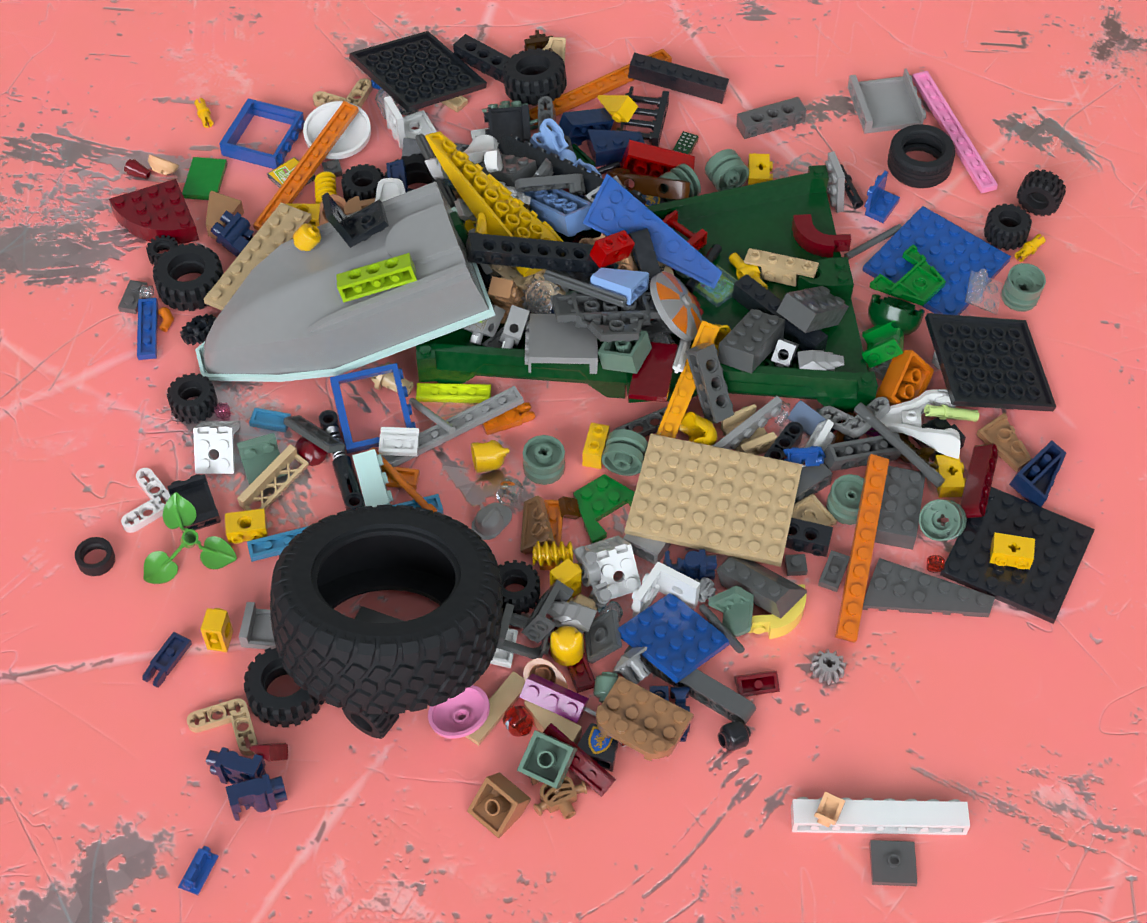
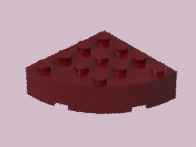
M176 179L109 199L113 214L118 223L138 238L151 242L152 238L156 240V236L161 238V235H165L166 238L168 235L171 238H175L178 244L199 240L195 223Z

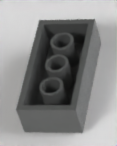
M500 153L503 163L501 171L488 172L484 159L478 163L486 175L491 174L496 180L506 183L505 185L508 187H515V180L531 178L537 171L535 160L528 159L527 157H515V155H503L502 153Z
M819 286L787 293L776 312L807 333L838 325L849 306L844 304V300L840 297L830 294L829 289Z
M751 309L719 343V362L752 374L776 347L778 339L784 337L785 319L763 313L760 310Z
M888 466L874 543L913 550L917 537L925 476L922 472Z

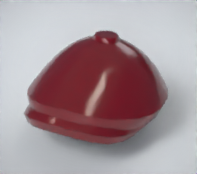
M303 436L295 445L297 454L306 460L309 466L321 464L328 452Z

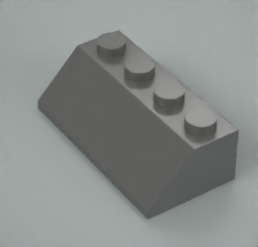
M729 557L716 569L723 587L727 589L733 586L742 587L743 590L754 595L753 603L780 619L807 593V590L751 560Z

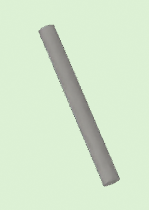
M409 399V404L450 434L455 433L456 428L416 399Z

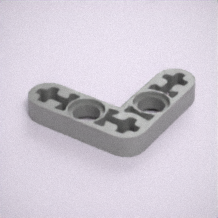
M878 397L866 406L879 420L890 411L889 401L885 397ZM825 406L819 410L821 416L834 423L833 429L852 438L861 437L872 427L858 414L853 417L832 406ZM841 420H846L844 423H838Z

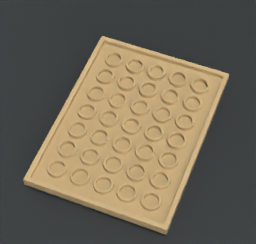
M651 434L627 519L625 534L699 550L705 549L708 552L781 567L803 464Z

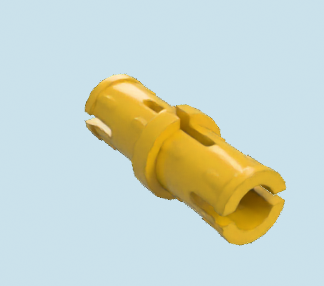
M199 98L201 102L199 103L198 99H196L194 104L203 126L209 128L207 125L209 123L210 127H212L211 112L206 106L205 100Z
M1037 234L1031 241L1024 243L1023 247L1014 255L1016 260L1019 259V262H1023L1030 254L1033 255L1037 248L1045 243L1044 236L1041 237V234Z

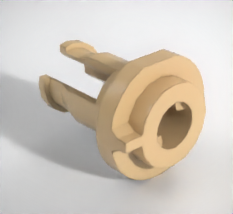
M393 372L372 377L371 380L375 383L374 388L377 390L384 386L397 393ZM405 378L401 379L402 386H406L409 396L414 384Z

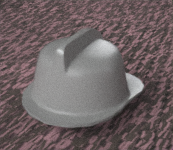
M502 503L488 504L476 514L472 522V530L482 537V540L495 538L510 523L512 519L511 509Z

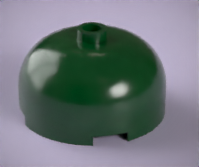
M872 295L868 307V317L874 326L892 322L891 326L900 328L904 335H909L919 328L925 313L923 309L918 311L915 309L916 305L888 296V298L884 297V299H881L880 295Z

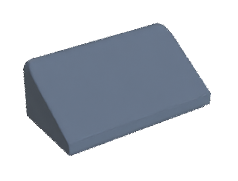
M802 400L795 405L787 416L789 421L800 423L803 426V431L810 437L818 423L827 420Z

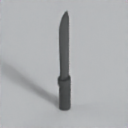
M705 604L700 605L699 610L714 627L726 636L733 649L737 653H743L745 650L743 645Z

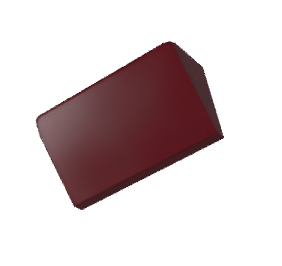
M775 670L734 676L737 692L743 697L780 692L778 674Z
M288 744L251 745L249 747L250 751L263 756L267 761L288 760Z

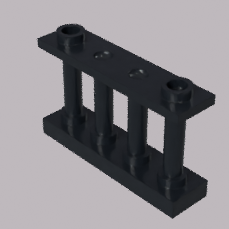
M630 86L629 93L625 95H628L634 102L657 105L659 107L656 110L637 108L634 114L652 116L656 121L630 119L629 122H621L620 128L617 127L616 131H627V125L651 128L653 132H650V134L641 132L643 140H649L653 146L659 147L669 105V91H663L662 97L657 99L633 95L634 87Z

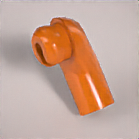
M162 307L158 310V315H161L160 318H163L159 328L161 331L167 332L174 321V317L169 308Z

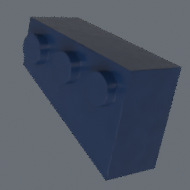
M605 108L564 112L559 126L563 130L564 136L570 138L572 145L580 146L583 141L587 140V129L611 130L614 120Z
M587 129V145L592 159L596 163L595 167L609 165L617 161L621 163L629 140L645 143L641 132Z
M1051 440L1016 474L1009 485L1028 502L1042 507L1049 496L1048 494L1055 482L1054 480L1060 470L1066 452Z

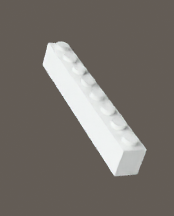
M799 797L793 799L791 804L792 832L967 835L970 828L968 802H961L957 799L949 801H939L937 799L917 801L916 799L896 801L892 798L884 800L841 798L846 802L836 825L830 824V827L818 823V818L814 816L822 798L808 799L807 797Z

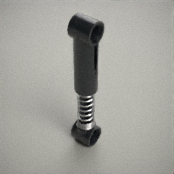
M332 410L323 411L319 415L321 429L343 442L339 431L340 426L337 413ZM344 448V451L331 453L333 459L332 466L346 510H356L358 507H365V503L351 459L346 455L347 452ZM349 484H350L351 490H352L351 493L349 492V489H348V486H347V485H349Z

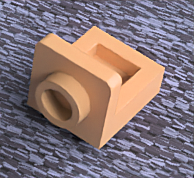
M825 792L817 812L814 814L818 818L817 822L826 827H830V824L836 825L846 801Z

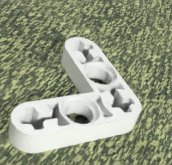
M141 468L136 473L139 486L150 500L122 517L121 523L126 532H136L163 515L165 506L160 498L163 497L165 502L170 498L168 490L150 468ZM143 476L148 477L150 482L147 483L146 479H145V478H142V477H143ZM154 487L160 488L157 493L150 492ZM153 510L151 515H143L144 511Z

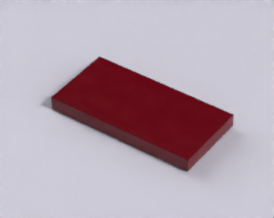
M650 342L652 349L638 373H633L628 399L667 402L673 374L672 367L678 345Z

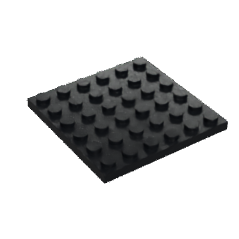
M429 31L351 52L349 55V59L407 112L472 93L487 86V82Z
M927 313L925 321L952 406L1052 412L1055 410L1056 404L1026 320Z
M991 487L984 517L967 518L966 527L963 533L958 536L940 575L973 590L993 596L996 600L1054 624L1095 529ZM995 532L1035 539L1034 560L1030 569H1018L1012 566H999L990 563L991 542Z

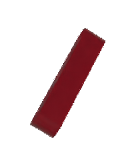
M994 443L974 446L960 504L965 511L966 518L984 517L998 458L997 446Z

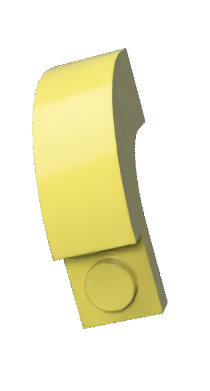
M805 584L799 585L805 589ZM806 594L781 619L773 614L752 616V627L748 633L762 634L768 632L769 639H773L791 632L802 619Z

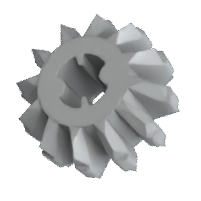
M828 649L825 653L819 651L817 656L812 658L810 670L813 671V678L819 677L820 683L826 681L829 685L832 680L837 684L839 678L844 677L846 663L843 662V656H837V651L833 652V654Z

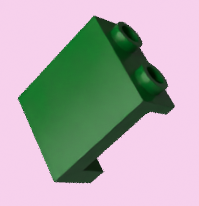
M892 322L876 325L862 332V336L867 343V350L862 352V356L870 368L904 353V332L900 328L892 327Z

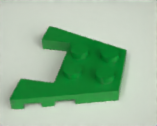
M912 244L903 253L902 258L913 264L914 267L896 283L879 274L870 282L869 287L924 306L945 286L946 281L933 266L926 262L925 256L923 254L920 255L917 247Z
M605 474L573 493V498L578 501L580 516L583 519L591 544L607 537V532L597 521L627 503L631 507L635 494L634 491Z

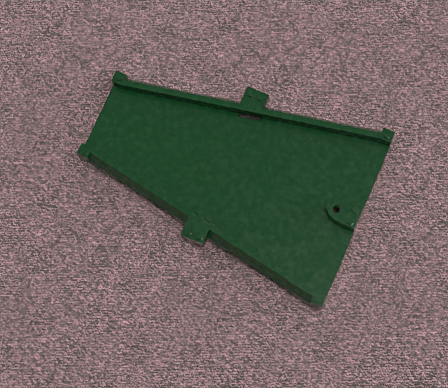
M826 165L809 166L808 173L646 207L661 220H664L666 215L677 210V222L692 233H697L701 229L707 231L706 245L698 251L706 257L713 244L720 245L722 251L717 259L713 261V264L733 283L738 281L736 268L729 262V257L731 254L737 253L744 260L749 248L818 262L819 267L815 277L798 275L796 287L761 279V267L758 266L760 279L767 284L768 291L782 301L789 292L819 286L826 287L830 290V294L844 300V304L849 307L840 323L836 326L820 329L828 335L824 352H832L833 354L843 356L844 366L835 367V371L799 369L798 360L793 359L789 367L782 368L776 365L775 367L758 366L751 374L721 363L720 365L723 369L725 383L728 386V394L813 399L823 406H832L845 413H854V408L862 402L867 406L875 399L878 385L875 372H868L866 361L862 356L863 347L851 300L854 283L848 257H841L840 252H834L833 258L811 254L796 242L792 232L793 215L811 214L813 225L819 232L827 235H836L827 197L829 176ZM672 227V229L676 233H678L683 239H685L686 241L689 240L686 236H684ZM593 228L578 232L572 237H567L555 231L564 242L579 243L583 238L593 239L601 236V232ZM675 270L673 271L674 276L685 285L689 278H682ZM542 284L536 285V290H537V289L539 288V286H541ZM694 290L692 293L700 304L699 308L703 310L702 320L708 323L728 325L732 330L749 312L747 308L737 302L732 296L717 307L698 291ZM536 295L524 308L526 309L534 302L536 305H538L540 308L546 311L547 314L549 313V311L552 310L545 309L539 302H537ZM500 323L497 331L504 327L505 323ZM464 328L416 346L419 382L438 381L440 384H463L475 376L585 383L605 397L625 399V385L628 395L633 373L603 369L599 355L597 374H590L589 364L531 363V373H528V365H525V334L513 349L482 347V343L490 338L484 335L481 345L470 343L472 332ZM672 333L650 342L677 344L679 346L681 338ZM597 338V345L599 351L604 341H600ZM694 340L691 341L689 349H691ZM770 353L766 358L771 361L773 353ZM674 369L667 402L670 401L681 372L675 373ZM696 388L692 398L698 395ZM628 399V403L648 402L647 400Z

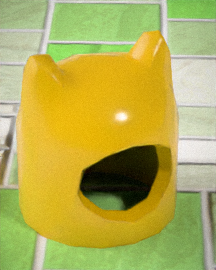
M490 440L487 443H471V454L475 472L482 473L501 468L510 450L503 448L496 440Z
M568 625L553 631L550 636V651L553 660L563 666H572L578 663L584 653L583 634L575 627Z

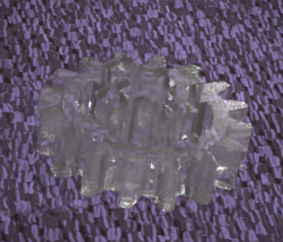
M540 276L538 281L531 279L532 284H526L528 289L522 290L525 296L521 297L524 301L522 305L526 310L530 311V314H545V312L551 314V309H553L552 295H562L558 292L560 287L555 283L543 280Z

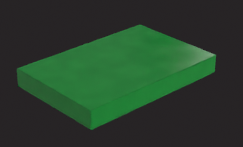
M193 157L182 191L183 197L186 199L209 200V193L211 191L219 193L227 167V160Z

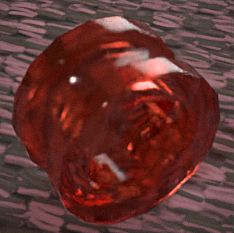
M939 555L929 556L927 558V570L932 573H940L941 570L945 569V559Z

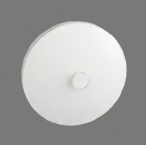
M343 101L323 104L308 115L304 123L303 134L309 148ZM357 106L359 112L325 157L326 159L337 160L351 157L367 145L371 136L370 120L365 111Z

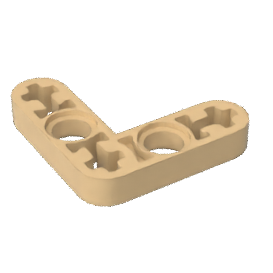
M360 79L347 98L318 91L313 94V102L316 107H319L329 102L345 101L361 108L372 92V84L369 79ZM355 96H361V98H359V99H355V98H353V97H355Z
M243 699L229 700L194 711L188 715V727L195 733L232 722L241 754L245 756L255 754L249 748H246L244 738L248 737L250 746L258 745L249 710ZM237 706H240V712H236ZM226 709H229V716L227 715ZM215 712H222L223 716L220 719L215 720L212 718ZM206 715L208 716L209 722L206 721ZM195 719H199L198 725H195ZM241 723L249 725L245 731H239L237 727Z

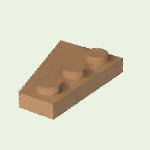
M1003 413L979 429L976 435L985 444H996L998 456L1014 471L1018 472L1032 458L1022 441L1016 436L1013 425L1009 424L1006 413Z

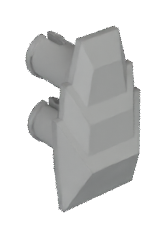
M823 350L798 352L799 369L835 371V367L844 366V357L832 352H824Z
M561 600V602L553 601L547 614L553 617V622L556 623L555 627L559 628L568 625L584 633L585 631L589 632L597 611L574 601L567 602Z
M635 647L623 654L612 673H621L625 679L635 684L639 683L651 674L640 659V655L647 650V647Z

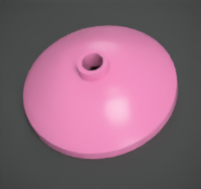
M472 685L456 697L448 698L446 702L439 705L430 706L428 711L430 726L435 733L445 738L452 739L468 736L478 730L486 721L490 712V702L486 693L481 688Z

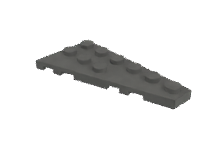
M879 558L864 598L862 610L874 608L879 609V611L890 609L906 613L932 614V612H941L943 615L958 613L964 616L989 617L995 597Z

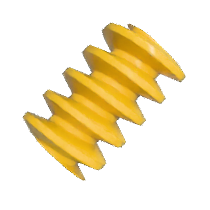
M319 173L314 179L316 204H321V196L327 192L329 195H337L336 176L334 173Z
M539 541L533 546V566H535L537 560L540 566H543L545 561L548 566H551L553 561L558 566L561 561L564 562L568 558L573 562V545L571 541L568 542L567 547H565L563 541L560 542L559 547H557L555 541L552 542L551 547H549L547 541L544 542L543 546L540 545Z

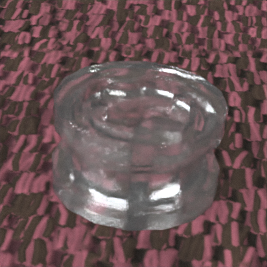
M143 284L140 288V299L153 298L154 287L151 285L147 287V285Z

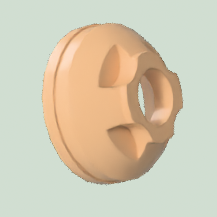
M150 154L148 156L149 165L157 173L168 176L179 168L178 164Z

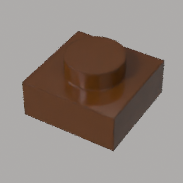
M565 496L558 499L561 517L574 520L580 517L577 499Z

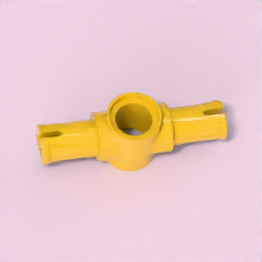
M737 253L730 255L729 262L736 268L738 280L747 274L768 290L767 284L760 279L758 266L744 263V260Z

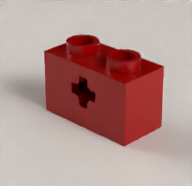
M623 230L596 240L590 252V257L599 268H603L629 258L635 242Z

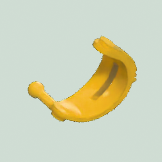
M479 213L477 220H466L465 228L469 232V230L475 228L477 233L487 234L485 215Z

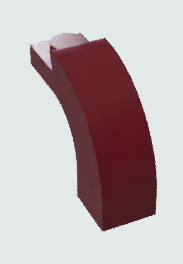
M811 214L793 215V236L796 242L807 252L821 257L833 258L834 252L850 250L851 234H823L814 227Z

